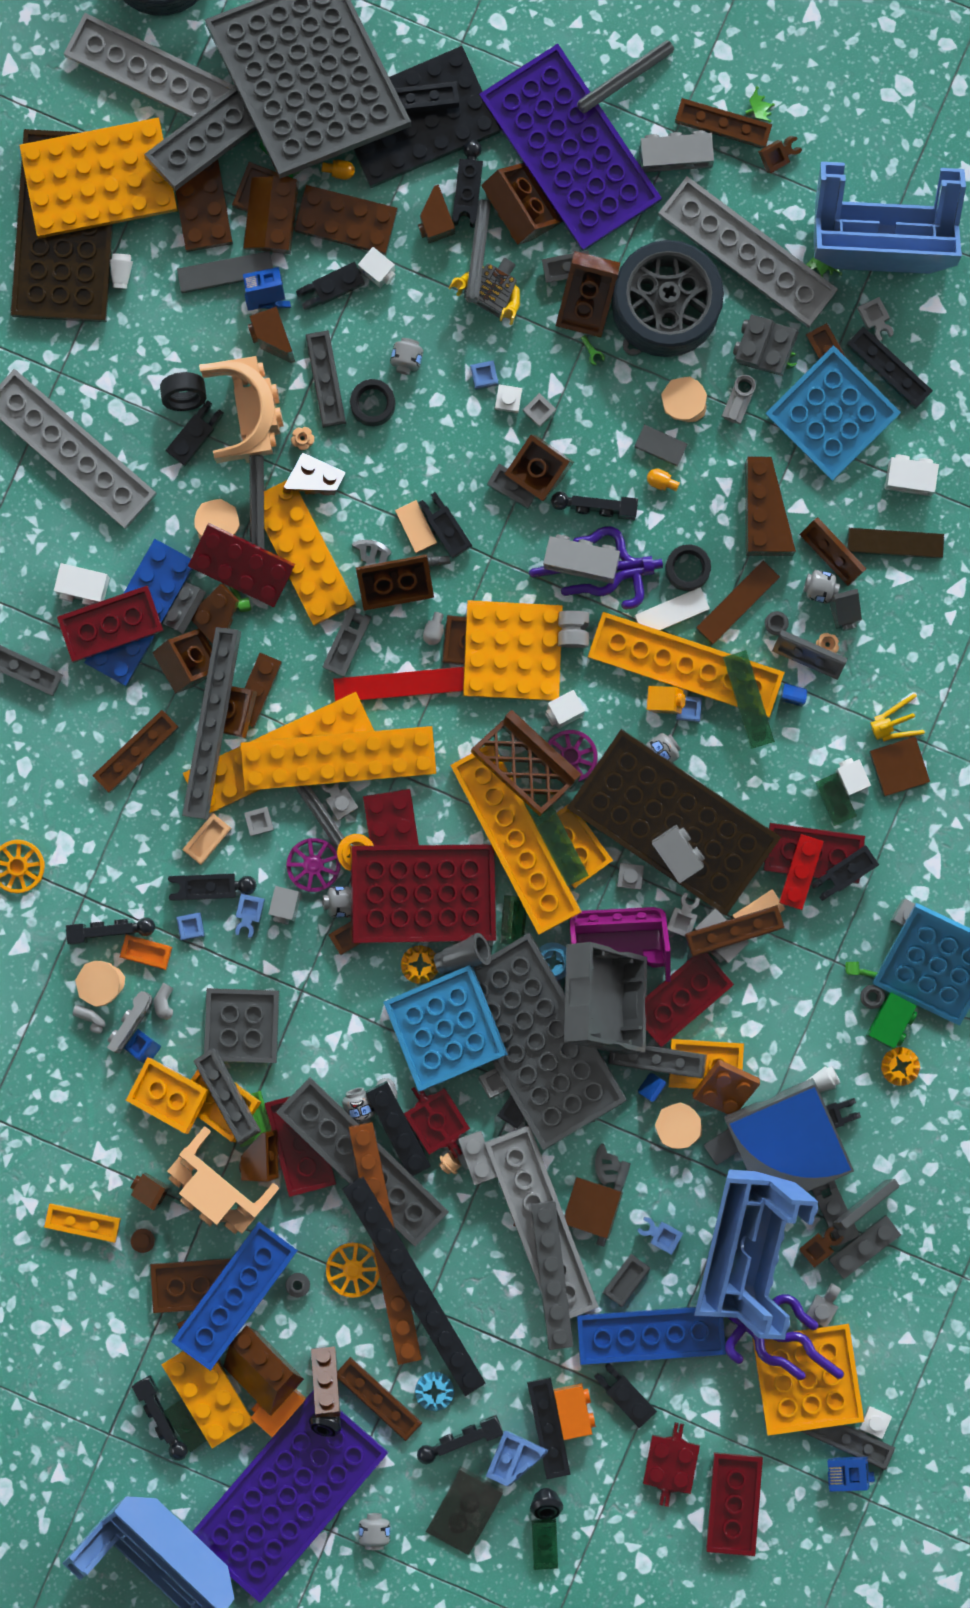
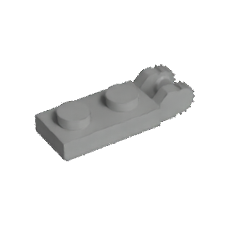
M141 991L133 999L134 1007L132 1010L128 1009L121 1019L123 1024L118 1031L114 1030L108 1038V1049L118 1054L121 1053L151 1007L153 998L150 993Z

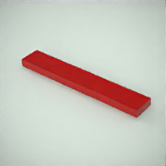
M464 667L334 678L335 701L354 692L357 693L360 701L462 692Z

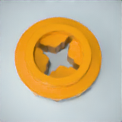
M351 834L340 842L337 849V857L345 870L351 871L350 858H347L350 855L351 844L352 846H374L372 841L364 835Z
M422 945L411 947L402 957V973L409 981L416 984H424L431 981L438 973L434 962V955L436 953L431 948ZM419 954H422L423 962L431 964V966L422 968L421 975H418L417 967L409 965V963L418 961Z
M904 1047L891 1049L882 1059V1073L886 1080L894 1085H908L918 1077L920 1070L919 1058L912 1050ZM896 1057L901 1062L910 1061L907 1064L908 1066L905 1067L906 1076L901 1071L892 1072L895 1069L894 1067L897 1066Z

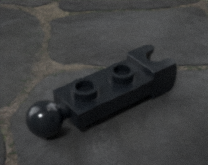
M471 140L463 148L467 159H459L452 221L454 226H457L462 216H468L470 227L475 228L483 161L476 160L482 152L480 143Z
M556 492L550 499L553 508L563 510L568 506L571 509H576L575 512L578 514H590V511L599 512V515L604 517H613V514H619L618 519L635 520L637 515V498L621 497V500L617 501L582 496L568 497L564 492Z
M235 874L168 877L169 882L180 885L179 892L169 895L170 901L236 898V890L249 895L257 887L253 877L243 876L239 881H235Z
M144 917L137 923H128V919L114 920V925L107 926L104 925V922H92L88 928H86L85 924L66 925L67 944L88 943L87 938L134 933L150 936L155 930V923L152 919Z
M149 1375L136 1382L132 1389L139 1402L144 1400L146 1403L143 1408L150 1419L153 1417L157 1424L155 1431L160 1440L165 1439L166 1443H169L170 1457L177 1461L183 1460L188 1454V1448L185 1443L178 1441V1435L155 1394L159 1389L152 1376Z
M497 1415L481 1420V1426L476 1427L475 1424L461 1429L462 1433L453 1437L451 1433L439 1438L440 1443H437L434 1447L423 1445L417 1451V1459L422 1464H431L438 1455H444L482 1438L490 1441L502 1436L503 1430Z

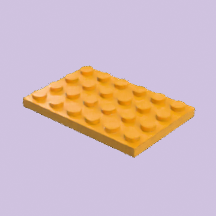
M159 117L19 145L38 239L178 211L174 189L151 166L144 155L164 140Z

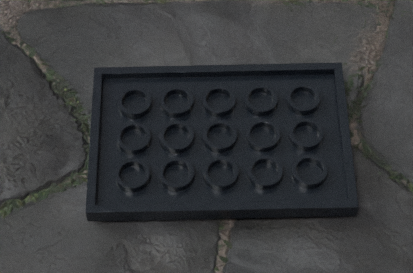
M463 46L389 77L395 89L457 81L459 107L407 113L411 120V127L353 150L370 188H373L463 149L468 141L475 140L480 142L500 133L496 120L479 96L483 91Z

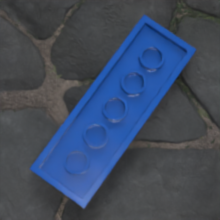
M154 538L124 593L148 585L161 624H163L180 590L193 571L192 568L188 567L191 558ZM156 634L86 658L84 663L127 687Z
M258 1221L171 1342L211 1371L298 1250Z
M696 1307L578 1315L580 1365L726 1355L723 1317L694 1316Z

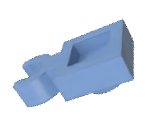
M241 894L236 917L241 918L242 922L235 929L236 935H240L241 929L247 927L249 929L248 937H253L254 927L252 923L253 921L260 923L265 899Z
M644 1217L643 1220L650 1224V1228L647 1231L638 1228L637 1231L643 1236H653L650 1243L672 1255L683 1233L662 1221L657 1227L652 1219Z

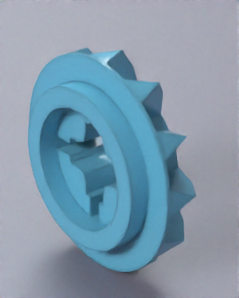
M554 942L542 945L539 949L545 959L551 958L553 952L556 951V960L562 962L563 965H555L552 972L557 980L566 976V947Z
M426 1373L416 1384V1399L426 1410L436 1412L445 1409L453 1399V1384L443 1373ZM433 1381H435L437 1389L445 1390V1392L437 1395L436 1402H434L432 1394L424 1393V1391L431 1390Z

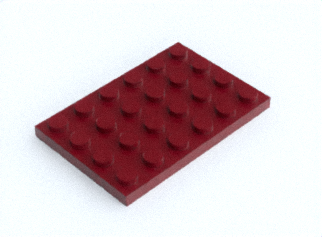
M491 844L350 846L352 943L454 942L466 940L475 933L482 934L486 941H496L494 848Z

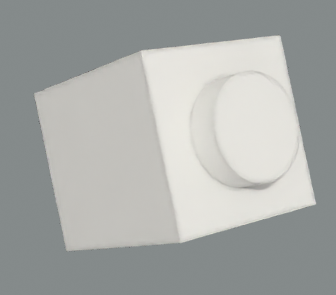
M374 247L370 249L358 264V270L379 288L384 283L388 285L396 275L394 273L395 264Z
M849 758L839 763L840 768L836 769L835 772L846 797L871 786L860 759L853 761L852 758Z

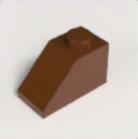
M439 184L433 187L420 215L421 224H418L421 237H426L428 243L455 234V227Z
M277 1130L261 1133L241 1155L239 1170L242 1181L268 1182L279 1178Z
M143 1173L141 1177L138 1175L135 1177L130 1187L133 1189L131 1196L150 1209L156 1210L160 1207L171 1186L147 1173Z

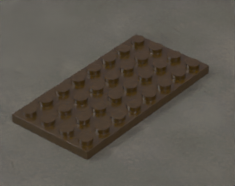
M24 129L23 144L82 132ZM22 161L11 316L107 322L113 224L38 239Z
M622 728L567 806V809L678 884L679 882L653 846L652 840L675 825L679 829L684 827L691 838L688 842L693 849L697 847L705 859L702 861L704 868L679 885L713 908H716L725 916H727L781 838L780 835Z

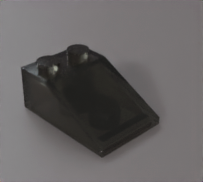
M460 1466L426 1532L469 1555L503 1494V1489Z

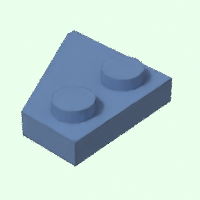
M504 1431L486 1477L505 1486H511L543 1458L548 1450L509 1431Z

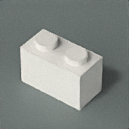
M906 455L891 457L888 462L886 490L932 496L935 493L939 464H935L933 460L927 458H920L919 461L909 460L910 457Z
M61 563L54 592L59 595V599L73 602V598L83 600L82 604L89 606L104 601L110 577L104 573Z
M572 690L549 702L548 710L545 714L551 726L556 724L557 728L560 729L584 716L585 710L575 691Z

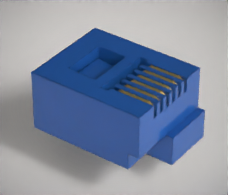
M279 267L243 274L248 311L261 308L271 309L274 307L291 308L290 301H281L285 300V294Z
M839 1457L828 1459L827 1461L830 1492L866 1491L870 1488L869 1482H875L874 1472L868 1471V1457Z

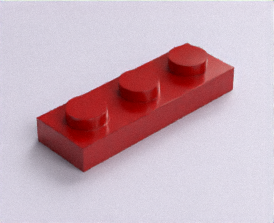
M800 834L780 896V904L803 910L824 841Z

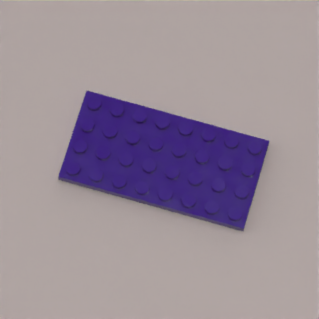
M556 44L481 92L479 96L580 249L584 251L659 203L662 198L600 105L597 104L586 113L580 111L577 103L589 94L590 90L559 44Z
M314 1389L192 1531L228 1566L230 1577L259 1603L262 1602L389 1452L342 1410H340V1433L333 1437H325L313 1432L309 1425V1419L315 1413Z

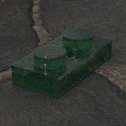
M838 772L815 782L834 826L857 816Z
M504 895L500 941L502 944H511L525 935L527 912L519 896Z

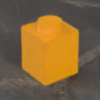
M648 686L646 710L654 713L682 714V708H684L686 702L685 694H683L684 690L677 687Z

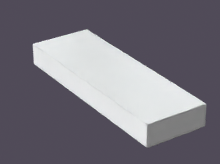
M701 587L638 613L635 615L637 623L661 631L706 612L710 608Z

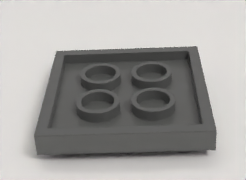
M207 988L204 1053L215 1048L222 1061L277 1063L280 991Z

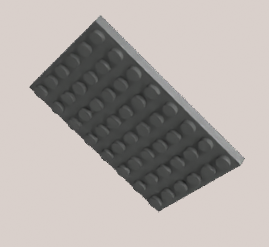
M253 0L205 19L206 27L280 179L411 127V120L351 0Z

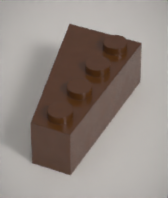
M747 457L745 461L746 556H793L796 552L772 457Z

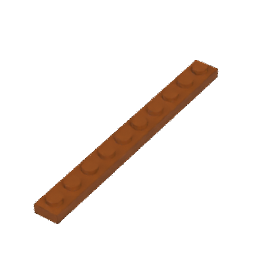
M373 1122L349 1127L359 1178L362 1176L365 1178L394 1227ZM373 1243L398 1365L422 1360L411 1305Z

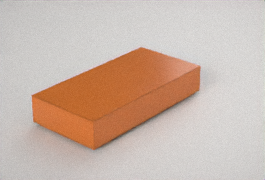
M126 934L119 957L167 970L173 947Z

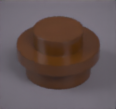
M142 1228L132 1234L131 1246L135 1251L146 1253L154 1247L155 1237L150 1230Z

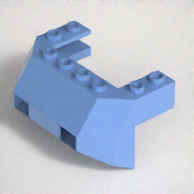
M820 163L814 218L815 259L834 269L931 274L958 266L962 257L959 223L966 191L965 169L940 168L934 206L844 202L845 163Z
M729 1170L694 1316L738 1318L760 1339L785 1340L786 1332L790 1327V1316L768 1296L774 1281L775 1267L779 1261V1250L781 1242L784 1240L786 1223L795 1224L798 1215L808 1225H813L814 1217L818 1212V1201L795 1182L756 1171Z
M126 1496L89 1532L62 1563L81 1580L90 1573L114 1545L179 1608H228L234 1600L228 1566L157 1498Z

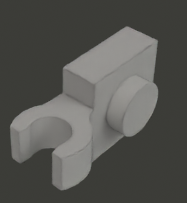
M831 1283L824 1297L816 1294L806 1311L808 1316L823 1327H828L838 1309V1306L833 1304L841 1291L840 1287Z

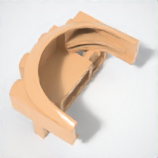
M257 356L199 365L203 378L229 375L232 376L234 383L235 401L243 441L239 444L213 451L216 463L245 459L246 463H249L251 455L265 456L273 454L272 447H276L275 435L280 434L279 427L284 425L280 407L276 408V404L280 403L276 384L272 385L270 378H263L265 377L263 362L258 363Z
M204 1126L168 1169L167 1173L171 1175L168 1180L178 1188L182 1185L183 1189L179 1193L182 1197L180 1202L190 1211L194 1208L201 1213L199 1218L208 1226L212 1224L218 1226L220 1222H226L224 1226L233 1234H236L238 1231L243 1234L280 1188L272 1183L255 1203L247 1199L195 1156L211 1133ZM196 1169L197 1172L192 1176V1170ZM235 1203L239 1205L237 1209L230 1210Z

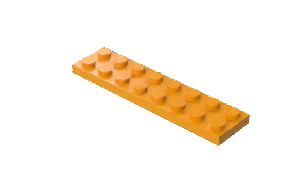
M602 612L587 657L767 718L771 715L785 673L606 612Z
M354 692L250 742L374 731L357 693ZM241 746L219 756L209 814L260 791H245ZM190 770L183 773V776L187 784L189 780Z
M432 726L240 743L245 791L436 774Z
M484 746L480 749L485 756H494V746ZM473 754L451 764L453 772L538 935L582 913L525 802ZM499 762V769L502 772H509L504 762Z

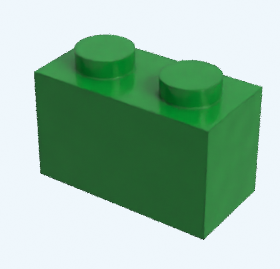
M889 992L866 1036L891 1049H895L896 1045L900 1047L906 1037L904 1030L907 1024L912 1025L917 1016V1012H915L917 1006Z

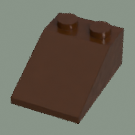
M574 251L555 326L601 338L615 288V281L618 277L620 262Z

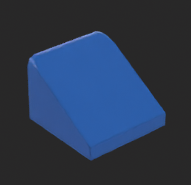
M784 684L780 700L802 707L806 703L807 689Z
M137 1029L124 1049L137 1060L145 1063L147 1057L154 1058L161 1045Z
M649 1073L639 1087L638 1093L649 1101L654 1102L665 1087L666 1082L655 1074Z

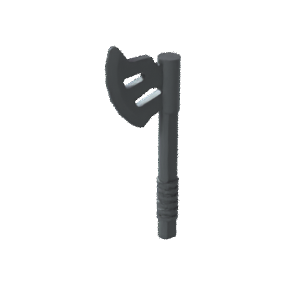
M358 540L352 543L354 548L360 550L361 561L366 563L364 566L377 564L375 557L378 551L381 552L379 563L387 562L388 557L391 555L389 548L374 540ZM367 547L371 548L370 556L366 555ZM450 555L428 557L429 567L451 564Z
M601 1144L595 1156L596 1174L603 1185L615 1182L614 1189L622 1192L631 1163L619 1162L618 1156L607 1153L605 1145ZM602 1159L611 1160L612 1164H603ZM614 1170L618 1171V1174L606 1175L604 1171ZM599 1236L596 1244L604 1247L607 1238Z

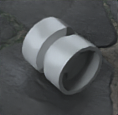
M560 611L558 626L562 630L558 632V646L566 648L588 647L589 633L585 629L589 627V612Z

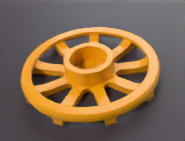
M11 840L2 844L0 852L3 850L9 861H0V865L7 867L6 871L0 873V878L7 874H11V878L7 887L0 882V888L15 894L25 893L35 888L42 880L45 869V861L39 849L32 843L24 840ZM17 844L15 857L7 850V846ZM21 844L31 848L24 857H21ZM35 852L39 862L27 863V859ZM40 866L38 877L29 872L28 868ZM25 874L35 880L28 887H26L23 878ZM16 877L19 878L22 889H11Z
M346 1243L336 1248L331 1253L326 1264V1276L330 1286L337 1293L345 1297L355 1298L369 1293L376 1286L380 1277L375 1253L369 1247L360 1243ZM354 1247L352 1260L348 1259L343 1249ZM358 1247L368 1252L360 1261L357 1260ZM338 1252L345 1261L344 1265L332 1261ZM372 1256L376 1267H363V1263ZM330 1267H338L343 1271L331 1277ZM376 1271L374 1281L371 1282L367 1279L363 1272ZM341 1277H346L341 1289L333 1282ZM358 1279H362L369 1287L360 1292ZM350 1281L354 1282L356 1293L345 1292Z

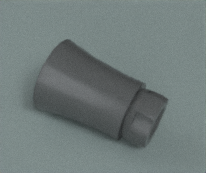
M475 933L466 940L434 955V962L440 974H448L468 965L471 967L489 965L491 962V951L484 936L480 933Z

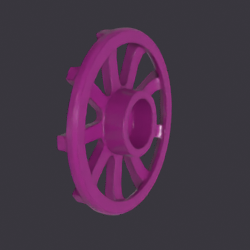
M564 730L555 734L548 741V744L556 746L561 751L560 755L581 773L578 782L585 780L597 764L598 754L596 746L592 739L583 732ZM569 734L580 736L575 746H571ZM565 735L567 747L563 748L555 740ZM583 739H586L591 747L579 751L578 748ZM593 751V762L581 758V755ZM578 763L591 766V768L583 775Z
M309 838L297 843L290 851L286 863L291 881L298 888L308 892H319L330 887L336 881L341 866L336 849L327 841L318 838ZM308 843L309 856L303 854L298 848ZM312 843L323 844L317 855L313 852ZM327 847L334 854L332 857L321 859ZM295 852L304 859L303 863H291ZM336 860V871L324 867V864ZM291 867H303L304 870L294 878ZM322 871L334 875L327 884L321 875ZM305 874H309L307 887L298 882ZM314 875L320 880L321 887L311 888Z

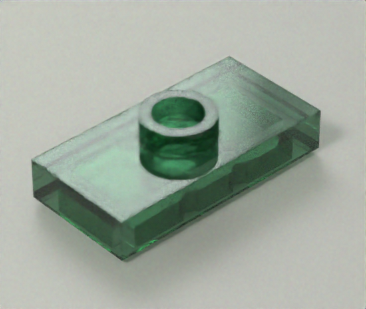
M182 1399L163 1411L190 1452L207 1441Z
M556 1519L531 1520L534 1570L558 1569Z

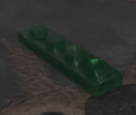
M744 650L723 657L750 748L754 749L774 743L775 741L747 651Z
M545 794L533 795L534 801L540 807L547 802ZM524 802L566 885L570 886L589 876L553 805L544 814L539 816Z

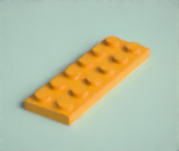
M286 480L264 491V529L277 555L295 564L289 579L313 626H316L355 606L356 603L299 491H291L290 494L283 493Z

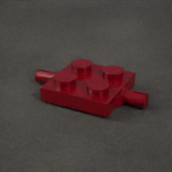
M413 1087L411 1090L418 1099V1102L412 1109L405 1112L404 1115L429 1155L444 1147H448L454 1159L458 1157L457 1153L459 1156L462 1155L463 1152L455 1141L461 1134L468 1131L470 1127L446 1089L443 1088L439 1092L427 1096L424 1091H420L419 1094L416 1088Z
M674 1422L672 1436L652 1435L643 1484L662 1490L659 1505L663 1506L664 1497L666 1496L664 1505L666 1507H669L671 1492L691 1494L700 1449L699 1444L687 1442L682 1438L685 1424L680 1423L679 1432H677L679 1422Z

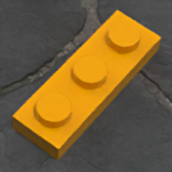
M50 1203L44 1228L115 1243L121 1218Z

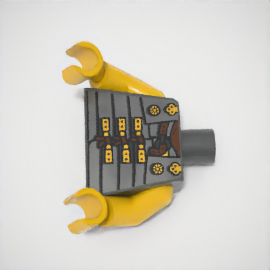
M503 258L498 268L489 263L483 267L479 301L474 304L500 318L501 322L503 318L510 319L509 325H513L515 315L520 307V289L516 286L517 280L510 276L516 265L509 259ZM469 272L460 278L457 277L452 280L449 289L456 287L458 289L457 296H460L464 290V298H466Z

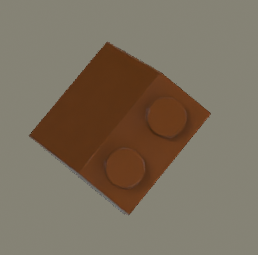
M277 307L249 316L251 323L247 325L253 343L258 342L262 350L287 362H295Z
M531 434L505 472V475L544 501L560 484L574 461L538 436Z
M199 628L167 640L152 652L175 694L192 688L207 679L212 647Z

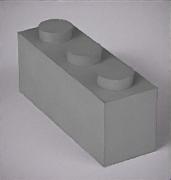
M699 130L692 132L690 135H682L680 132L670 133L665 137H659L657 134L646 135L640 141L643 171L647 173L713 167L712 133Z
M559 534L555 537H549L543 562L544 569L614 584L620 559V551H617L616 547L611 545L593 546V543L587 540H579V542L570 541L569 537Z

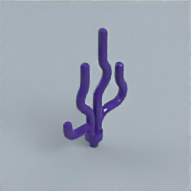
M604 526L598 528L591 535L574 538L572 541L575 542L587 540L596 543L604 536H612L615 539L617 551H620V559L622 561H619L617 571L620 572L616 573L614 584L608 583L604 587L592 584L566 586L561 589V594L569 596L589 593L594 596H606L611 594L622 580L632 578L635 597L631 600L623 601L621 607L625 610L638 607L644 600L642 576L655 574V569L663 568L662 559L653 560L652 556L631 557L627 553L623 534L612 526ZM544 567L532 568L529 571L530 577L533 578L561 573L544 569Z
M781 1294L772 1299L778 1306L781 1304L790 1305L800 1322L811 1330L818 1329V1323L804 1312L801 1303L795 1297L789 1294ZM727 1317L738 1325L725 1344L726 1354L732 1361L737 1364L743 1362L744 1358L735 1350V1345L744 1333L747 1332L753 1337L757 1355L763 1362L785 1369L798 1380L805 1379V1373L789 1360L768 1354L765 1349L764 1339L758 1338L738 1318ZM786 1332L785 1340L773 1339L777 1342L797 1341L801 1343L806 1354L815 1363L835 1378H843L844 1372L815 1350L812 1341L806 1335L800 1332Z

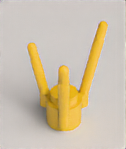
M915 693L883 714L874 717L875 721L870 722L876 740L882 738L883 742L890 739L923 735L925 733L924 730L890 734L894 731L893 726L914 718L915 714L913 713L893 721L890 718L885 719L916 698L917 695Z

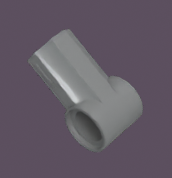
M741 375L736 379L721 416L722 418L732 423L741 424L756 387L755 380L751 376ZM747 382L751 386V390L743 393L738 389V384Z

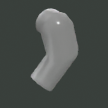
M165 983L160 987L153 1003L156 1015L159 1018L168 1020L173 1016V1009L169 1007L167 999L174 988Z
M80 1005L74 1007L73 1016L92 1022L90 1031L98 1034L102 1033L105 1021L95 1011Z

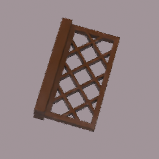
M513 710L506 714L505 718L470 751L539 816L544 814L569 789L571 790L578 783L581 776L578 770ZM502 729L506 730L510 734L511 741H498L497 733ZM483 746H494V756H485L480 749ZM498 746L511 747V757L498 756ZM515 747H524L528 751V757H515ZM499 762H511L512 772H502L499 769ZM515 762L528 763L529 773H516ZM532 763H541L545 767V774L532 773ZM516 778H529V789L517 786ZM533 778L546 779V789H533ZM550 779H558L565 786L560 790L550 789ZM533 794H545L547 802L540 807L534 801Z

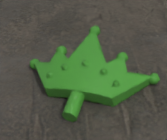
M756 86V90L749 100L752 108L745 111L746 115L754 113L757 120L771 123L772 120L767 117L772 115V113L767 111L772 106H775V104L763 102L762 100L765 96L758 95L759 87Z
M814 257L806 264L813 271L817 269L821 277H823L827 270L830 272V275H833V271L842 276V272L839 269H834Z

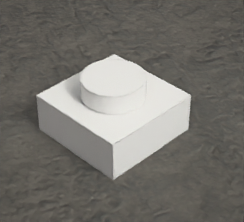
M499 385L495 410L519 413L522 388Z
M868 1406L864 1415V1422H861L859 1428L883 1439L892 1416Z

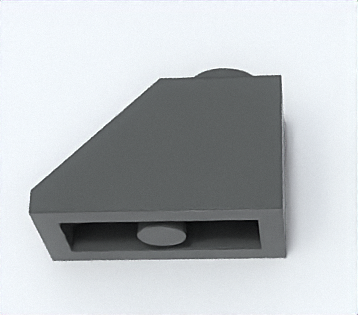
M858 589L834 594L829 604L836 629L842 627L843 631L857 628L856 624L862 620Z

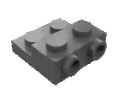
M751 314L749 320H744L741 332L744 335L741 342L737 341L734 346L733 354L736 361L740 365L783 376L799 333L798 330Z

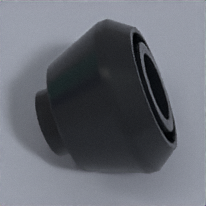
M314 1413L309 1419L311 1430L318 1435L333 1437L341 1431L340 1416L316 1418Z
M543 1488L534 1495L530 1511L540 1520H551L558 1517L564 1507L555 1491Z

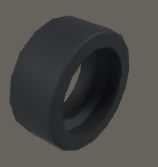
M174 373L164 378L160 384L162 404L167 409L173 411H189L199 408L207 399L204 379L195 373Z
M364 380L356 385L351 393L350 405L352 413L357 421L366 426L375 427L383 425L390 420L395 410L396 403L393 391L388 384L381 380ZM370 389L381 391L387 400L384 412L374 417L367 416L359 407L360 396Z
M692 544L681 545L675 548L668 556L665 565L666 576L676 589L682 591L695 590L702 587L708 580L711 572V560L702 548ZM684 554L695 555L702 564L701 575L694 581H683L674 572L675 561Z

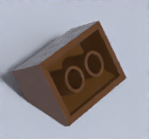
M524 163L498 169L481 185L487 198L495 207L498 216L503 220L517 245L532 241L562 223V220Z
M276 176L252 177L243 249L291 255L299 188L297 179L285 177L280 179Z
M427 554L356 567L364 611L434 598Z
M247 1325L229 1345L223 1367L272 1416L304 1378L258 1331Z

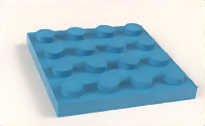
M833 345L765 414L833 481L901 412Z
M915 903L877 972L873 985L892 992L960 1026L970 1009V928Z
M470 965L383 1002L418 1092L508 1055L474 968Z

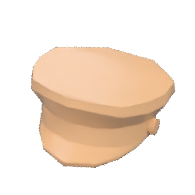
M689 376L673 379L668 383L661 394L663 407L667 415L674 420L696 422L705 416L707 393L699 381Z
M222 499L202 503L196 511L194 518V528L198 532L199 539H201L208 522L234 535L240 527L236 507Z
M104 961L86 963L75 980L79 998L95 1007L105 1006L112 1002L122 991L125 984V976L119 968L112 966L111 963Z
M680 1102L661 1109L655 1123V1128L663 1145L672 1149H685L695 1144L702 1136L701 1118L689 1105Z

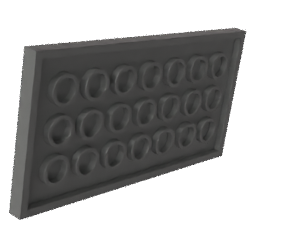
M530 933L491 955L489 965L473 967L508 1054L492 1062L543 1150L628 1101L598 1049L564 1042L565 992Z

